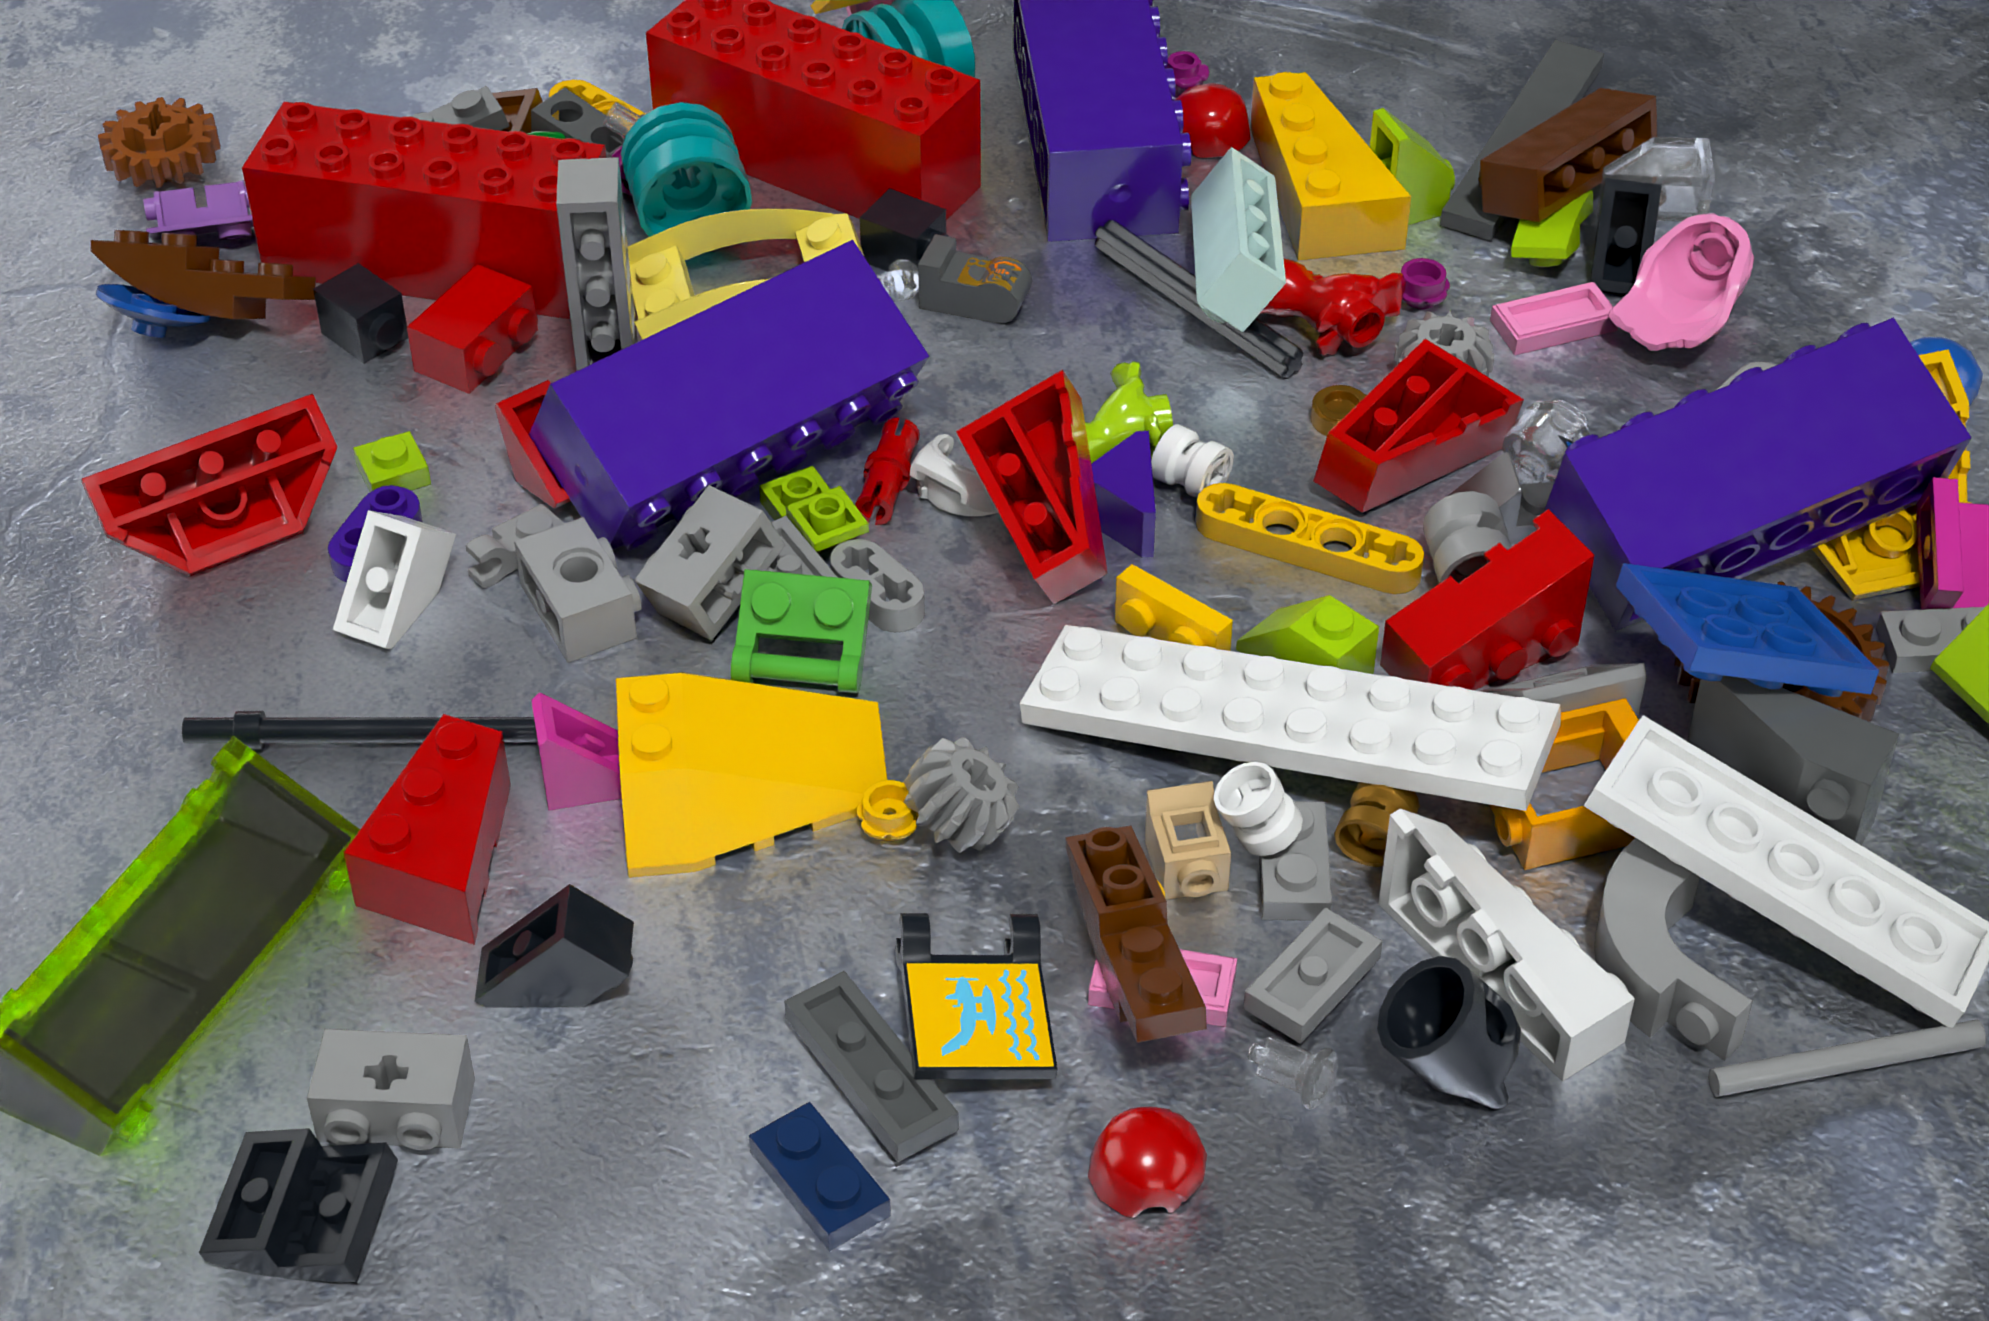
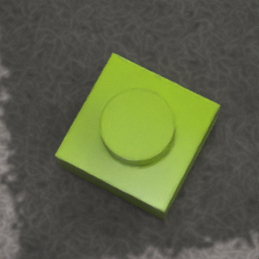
M410 431L383 437L377 441L353 447L356 466L369 492L387 485L404 487L409 490L431 485L429 467Z

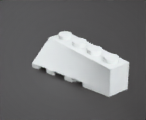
M1403 809L1390 814L1378 903L1388 915L1433 958L1437 956L1457 958L1497 992L1511 1006L1521 1028L1520 1041L1562 1082L1625 1043L1635 998L1628 992L1624 983L1617 976L1607 973L1580 948L1576 939L1568 931L1558 928L1533 905L1524 890L1518 886L1511 885L1486 861V858L1476 846L1466 843L1449 826Z

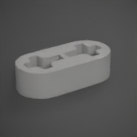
M852 539L840 543L833 549L830 555V568L838 578L870 580L872 584L868 619L870 622L884 631L893 633L914 629L922 622L925 616V596L922 582L882 547L869 540Z

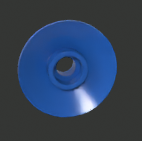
M102 284L97 286L96 296L112 309L133 319L131 330L145 336L165 338L167 327L194 326L209 322L212 316L180 309L176 305H170L155 299L134 286Z

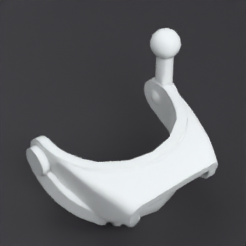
M948 434L938 435L919 451L910 467V476L916 479V488L921 498H927L937 508L956 515L986 516L999 513L978 472L956 464L947 458L954 446L953 437Z

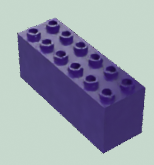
M1013 0L1012 52L1048 242L1096 239V229L1098 226H1104L1108 220L1117 221L1137 236L1179 233L1180 211H1188L1189 209L1188 181L1186 177L1181 178L1182 167L1191 165V141L1189 133H1182L1181 100H1175L1173 68H1167V42L1165 37H1160V14L1158 6L1152 7L1153 0Z
M851 240L551 383L529 435L596 538L605 537L612 550L622 545L627 550H633L655 537L658 533V527L674 519L679 524L684 513L693 506L708 485L736 498L751 489L758 482V476L772 469L777 474H782L796 467L807 457V451L823 444L826 450L840 445L854 434V427L868 420L873 425L887 421L902 409L903 405L900 401L903 396L918 385L919 380L916 376L930 356L855 242Z
M1893 317L1874 326H1870L1869 323L1855 325L1845 331L1837 341L1818 349L1815 345L1804 346L1790 354L1783 363L1764 371L1761 367L1748 369L1736 376L1728 386L1709 393L1706 389L1694 391L1682 398L1674 408L1654 415L1652 412L1638 414L1628 420L1620 430L1601 438L1596 434L1580 438L1566 449L1544 510L1549 509L1595 555L1589 587L1616 632L1644 620L1635 614L1634 607L1616 588L1623 563L1735 579L1744 578L1916 505L1933 477H1949L1972 437Z

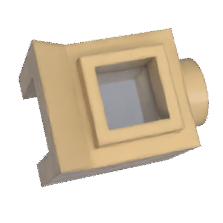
M1213 781L1147 790L1145 844L1156 880L1159 881L1165 891V899L1188 896L1200 897L1209 893L1227 891L1229 889L1231 850L1214 802Z

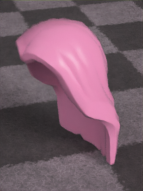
M1715 213L1700 214L1686 218L1646 250L1633 287L1608 312L1610 319L1615 326L1630 333L1631 338L1646 346L1649 351H1659L1666 348L1693 349L1721 333L1737 298L1742 294L1751 276L1754 255L1747 232L1739 223L1729 217L1718 216Z

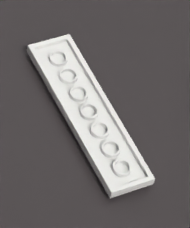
M1072 625L1064 626L1020 702L1023 724L1248 763L1256 761L1276 768L1368 784L1384 785L1391 788L1524 811L1528 808L1561 725V704Z

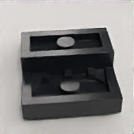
M310 1128L246 1132L199 1254L205 1262L258 1275L303 1281L356 1282L398 1159L387 1142L322 1146Z

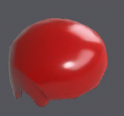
M1216 83L1202 84L1189 87L1175 99L1181 100L1183 108L1182 133H1189L1191 149L1196 157H1223L1231 147L1239 151L1251 139L1245 102L1241 95L1234 90Z
M1157 1107L1131 1108L1114 1116L1098 1137L1090 1157L1088 1178L1098 1198L1123 1216L1135 1218L1140 1212L1151 1207H1164L1168 1213H1173L1180 1207L1182 1202H1185L1200 1188L1204 1181L1207 1153L1195 1127L1181 1114L1174 1113L1170 1109Z

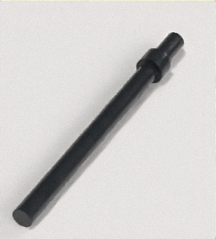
M236 711L234 717H185L182 722V739L184 743H234L236 750H263L265 743H423L441 717H266L264 711ZM456 717L502 731L504 743H538L534 717Z

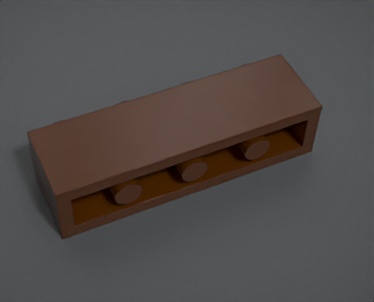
M1599 88L1481 159L1478 181L1482 190L1483 212L1540 222L1605 181V178H1610L1657 148L1656 96Z

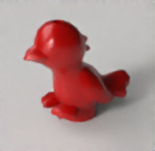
M1284 258L1286 284L1260 312V314L1286 318L1296 316L1305 319L1321 334L1316 341L1318 352L1322 355H1335L1342 341H1347L1355 348L1367 346L1380 334L1384 326L1385 317L1400 315L1406 281L1403 273L1395 272L1380 279L1373 275L1350 273L1333 274L1323 277L1320 274H1313L1303 264Z

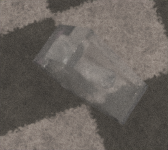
M1653 137L1603 167L1596 209L1597 218L1605 178L1662 184L1657 221H1683L1691 216L1708 214L1715 182L1710 140L1708 138Z

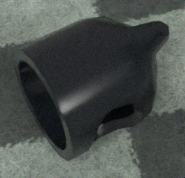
M1437 956L1420 961L1405 971L1388 990L1379 1010L1377 1031L1382 1046L1434 1090L1460 1098H1470L1489 1109L1504 1108L1508 1104L1509 1098L1504 1080L1518 1056L1521 1028L1511 1006L1457 958Z

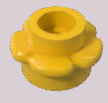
M883 780L874 783L865 791L863 799L857 807V817L862 821V830L870 837L884 841H895L908 837L917 829L916 821L919 814L908 808L904 803L908 790L903 782Z

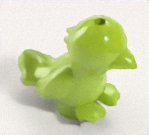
M1139 362L1119 363L1113 368L1110 374L1117 389L1106 399L1095 418L1090 423L1085 422L1091 464L1136 431H1149L1152 460L1158 442L1164 433L1173 426L1171 407L1167 394L1147 396L1144 393V384L1140 378L1142 371Z

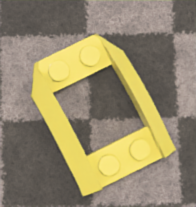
M769 208L731 211L684 222L628 246L633 299L639 319L634 321L641 339L650 337L771 279L730 284L694 295L685 260L722 247L769 239H797L804 262L851 240L855 242L863 254L855 227L847 213L832 214L810 210Z

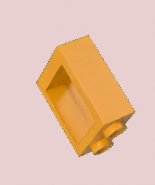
M1624 698L1561 712V725L1542 773L1600 760L1605 770H1607L1639 721L1627 699ZM1529 803L1526 811L1489 805L1495 815V826L1501 842L1506 847L1512 846L1524 870L1626 847L1635 839L1629 833L1611 825L1607 820L1584 806L1537 816L1531 803Z

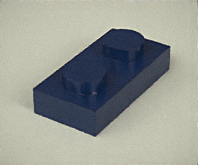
M810 1101L749 1135L750 1153L829 1252L891 1216L890 1198Z

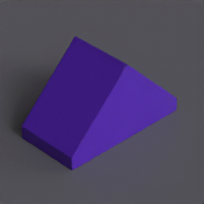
M1136 431L1091 465L1101 532L1141 558L1154 557L1156 520L1149 431Z

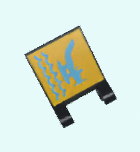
M900 913L901 938H896L895 953L897 966L902 973L914 1079H1056L1058 1068L1041 967V933L1038 914H1010L1009 927L1011 939L1005 938L1004 955L931 954V933L928 913Z

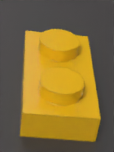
M1133 564L1116 577L1115 622L1123 626L1131 634L1231 651L1232 619Z

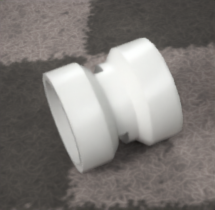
M1176 424L1164 433L1155 448L1151 460L1153 478L1172 486L1179 483L1185 487L1188 495L1197 499L1198 494L1205 487L1227 482L1232 470L1234 454L1230 448L1218 442L1210 441L1204 443L1200 441L1197 432L1183 425Z
M1256 761L1243 763L1224 775L1215 788L1214 802L1216 808L1223 818L1233 826L1236 837L1249 853L1258 856L1273 855L1287 848L1300 833L1303 822L1301 812L1293 799L1284 792L1280 779L1267 764Z

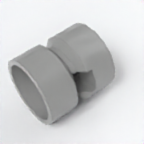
M1475 491L1452 494L1434 504L1424 517L1423 532L1430 555L1434 561L1433 566L1438 583H1441L1450 576L1457 583L1463 581L1488 563L1483 553L1499 542L1507 550L1512 547L1498 503L1487 494Z

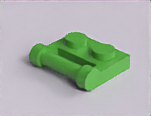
M744 569L736 644L731 659V680L753 683L754 678L836 685L838 686V692L859 694L872 593L870 580ZM759 637L843 645V651L840 661L758 653Z

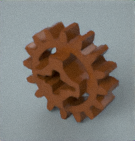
M163 97L157 98L156 101L148 102L146 105L141 101L135 102V111L128 112L119 109L116 111L118 121H105L103 123L105 133L98 134L106 171H114L118 181L132 176L133 184L136 187H140L147 180H153L156 188L162 187L164 183L172 182L173 179L179 184L184 183L185 173L190 172L201 175L204 173L202 163H215V151L221 149L214 115L212 113L204 114L203 105L199 103L187 108L184 98H179L172 105L166 104Z

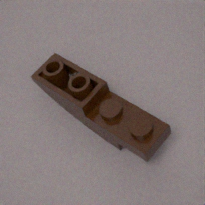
M114 230V241L91 240L90 251L111 271L130 285L155 299L191 312L228 319H266V299L315 300L313 289L316 285V277L293 276V264L258 263V273L244 272V261L219 259V247L197 246V235L162 233L161 244L149 243V232Z
M1132 826L1119 828L1101 827L1086 834L1065 837L1070 867L1088 933L1120 1023L1128 1021L1137 1043L1207 1029L1205 1003L1168 926L1167 901Z

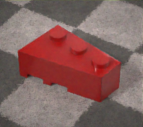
M1425 338L1328 432L1313 482L1363 513L1506 448L1524 399Z
M1062 369L956 431L1034 580L1053 604L1058 603L1108 574L1082 399Z
M1549 509L1532 520L1534 527L1537 529L1508 550L1500 542L1483 553L1488 563L1463 581L1457 583L1450 576L1385 620L1380 666L1389 676L1477 690L1500 679H1509L1521 670L1550 657H1559L1566 654L1579 644L1595 555Z
M446 714L442 715L344 851L355 906L475 945L479 929L477 918L482 895L486 896L490 880L488 869L493 847L497 848L511 787L502 731Z

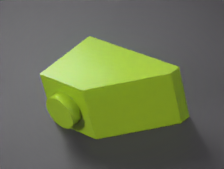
M1384 108L1373 110L1370 148L1411 195L1408 225L1440 217L1442 209L1450 199L1451 190L1455 186V175L1450 162L1447 159H1443L1424 137Z
M1328 595L1277 609L1236 641V650L1245 654L1271 656L1277 659L1320 666H1333L1339 669L1374 674L1379 626L1336 598Z

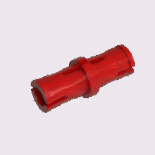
M895 417L885 422L877 450L867 457L863 472L866 480L855 506L868 523L871 521L876 506L880 507L875 525L886 524L891 520L899 490L902 491L907 487L910 480V459L919 441L920 432L917 426L905 419L899 436L895 434L900 418Z

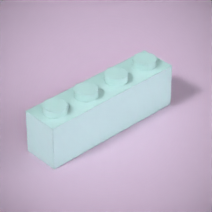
M1231 147L1191 194L1197 303L1210 319L1220 324L1228 322L1241 332H1244L1286 284L1275 176Z

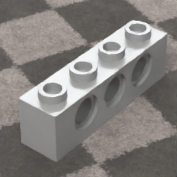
M619 157L558 160L556 205L577 371L638 342L636 325L634 323L635 311Z

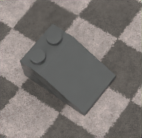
M1723 676L1721 681L1700 680L1687 742L1862 846L1875 821L1899 733L1784 688L1768 689L1753 684L1746 678Z

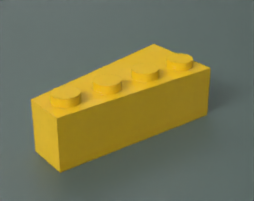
M1280 72L1272 76L1254 77L1250 131L1264 169L1275 176L1278 208L1297 260L1405 250L1411 195L1306 72Z

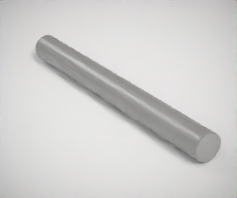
M1979 1020L1956 1023L1953 1028L1944 1025L1712 1068L1708 1074L1709 1085L1714 1096L1720 1097L1972 1050L1985 1046L1986 1033Z

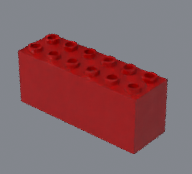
M684 0L646 32L653 110L657 107L682 102L703 105L718 113L731 129L734 143L738 149L739 159L743 163L746 175L837 211L847 213L858 219L891 188L946 209L947 220L981 187L980 79L958 72L951 67L942 66L917 57L905 50L896 49L868 39L859 33L849 32L819 21L815 17L773 4L769 0Z
M284 101L242 166L261 263L293 264V276L316 277V283L320 284L359 263L397 289L403 296L437 300L476 264H479L533 287L537 315L570 319L556 205L558 160L606 158V150L603 144L582 142L573 138H551L529 135L521 131L507 132L477 128L468 124H448L419 120L410 116L396 117L366 113L358 109L344 110L314 106L306 102L292 103Z

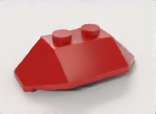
M312 393L84 477L81 483L107 538L190 577L302 534L338 446Z

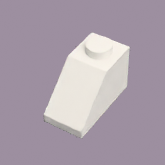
M368 510L333 630L386 649H392L439 593L456 534L404 516Z

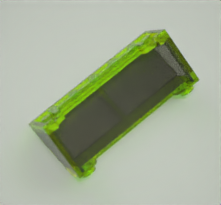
M234 736L213 757L210 765L214 767L210 778H206L197 789L193 787L176 815L16 991L11 988L2 997L0 1002L1 1112L98 1156L104 1153L117 1136L128 1143L142 1128L155 1109L147 1100L326 888L337 895L349 881L344 851L360 829Z

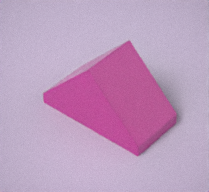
M539 692L531 702L548 811L622 799L618 730Z

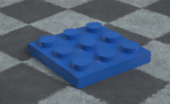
M1623 563L1616 588L1634 607L1635 614L1643 618L1658 634V640L1669 647L1684 664V670L1689 674L1707 681H1721L1723 676L1746 678L1751 683L1768 689H1781L1784 683L1801 685L1818 694L1830 697H1839L1843 691L1871 695L1879 670L1797 587Z

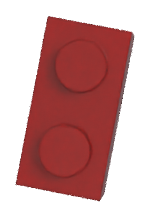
M476 264L407 326L414 371L470 394L488 376L493 375L500 365L519 347L530 341L538 331V317L535 310L533 287Z

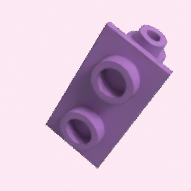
M244 180L204 186L208 207L197 208L194 188L155 191L153 198L143 199L147 221L157 220L158 227L146 228V231L149 232V237L154 241L161 240L162 233L200 235L218 232L219 240H235L252 236L251 228L254 225L249 211L250 205Z

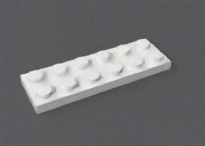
M1642 715L1584 805L1587 809L1607 820L1611 825L1629 833L1665 855L1672 862L1685 867L1726 892L1733 899L1746 904L1787 929L1794 936L1805 940L1848 966L1858 975L1866 977L1909 1003L1919 1012L1927 1014L1947 1027L1953 1028L1965 1013L1988 965L1989 922L1644 715Z

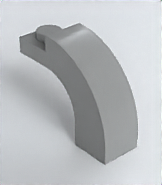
M1635 838L1613 863L1606 880L1595 932V961L1607 973L1617 976L1624 983L1628 992L1635 998L1630 1021L1643 1033L1651 1038L1668 1022L1677 1028L1689 1041L1702 1045L1725 1061L1742 1044L1753 1001L1693 962L1675 945L1668 930L1693 908L1700 877L1685 867L1672 862L1665 855Z

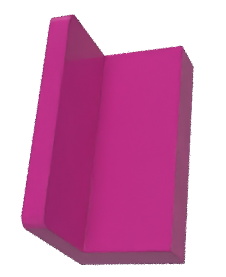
M1933 477L1916 504L1921 610L1986 607L1989 604V505L1959 503L1958 479Z

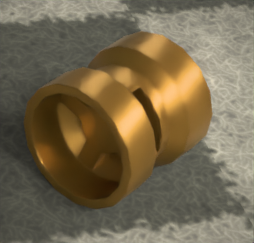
M1358 782L1350 800L1351 807L1343 813L1335 830L1336 844L1352 860L1367 866L1382 867L1384 865L1390 814L1399 809L1417 814L1420 807L1419 799L1414 791Z

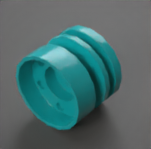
M894 0L891 5L881 3L868 11L856 12L844 20L842 27L844 30L859 33L868 39L896 49L905 50L917 57L942 66L951 67L958 72L975 77V54L971 36L961 13L952 0Z
M679 102L657 107L639 118L626 134L620 153L623 170L633 197L640 226L649 237L701 217L751 208L752 195L743 163L739 159L738 149L734 143L731 129L718 113L698 104Z

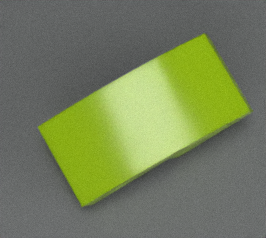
M1589 190L1540 222L1520 219L1511 246V257L1529 258L1530 265L1539 267L1562 264L1563 259H1567L1580 247V224L1593 212V190Z
M813 465L759 485L760 503L774 521L787 516L816 552L869 532V523L843 488L837 486L830 489Z

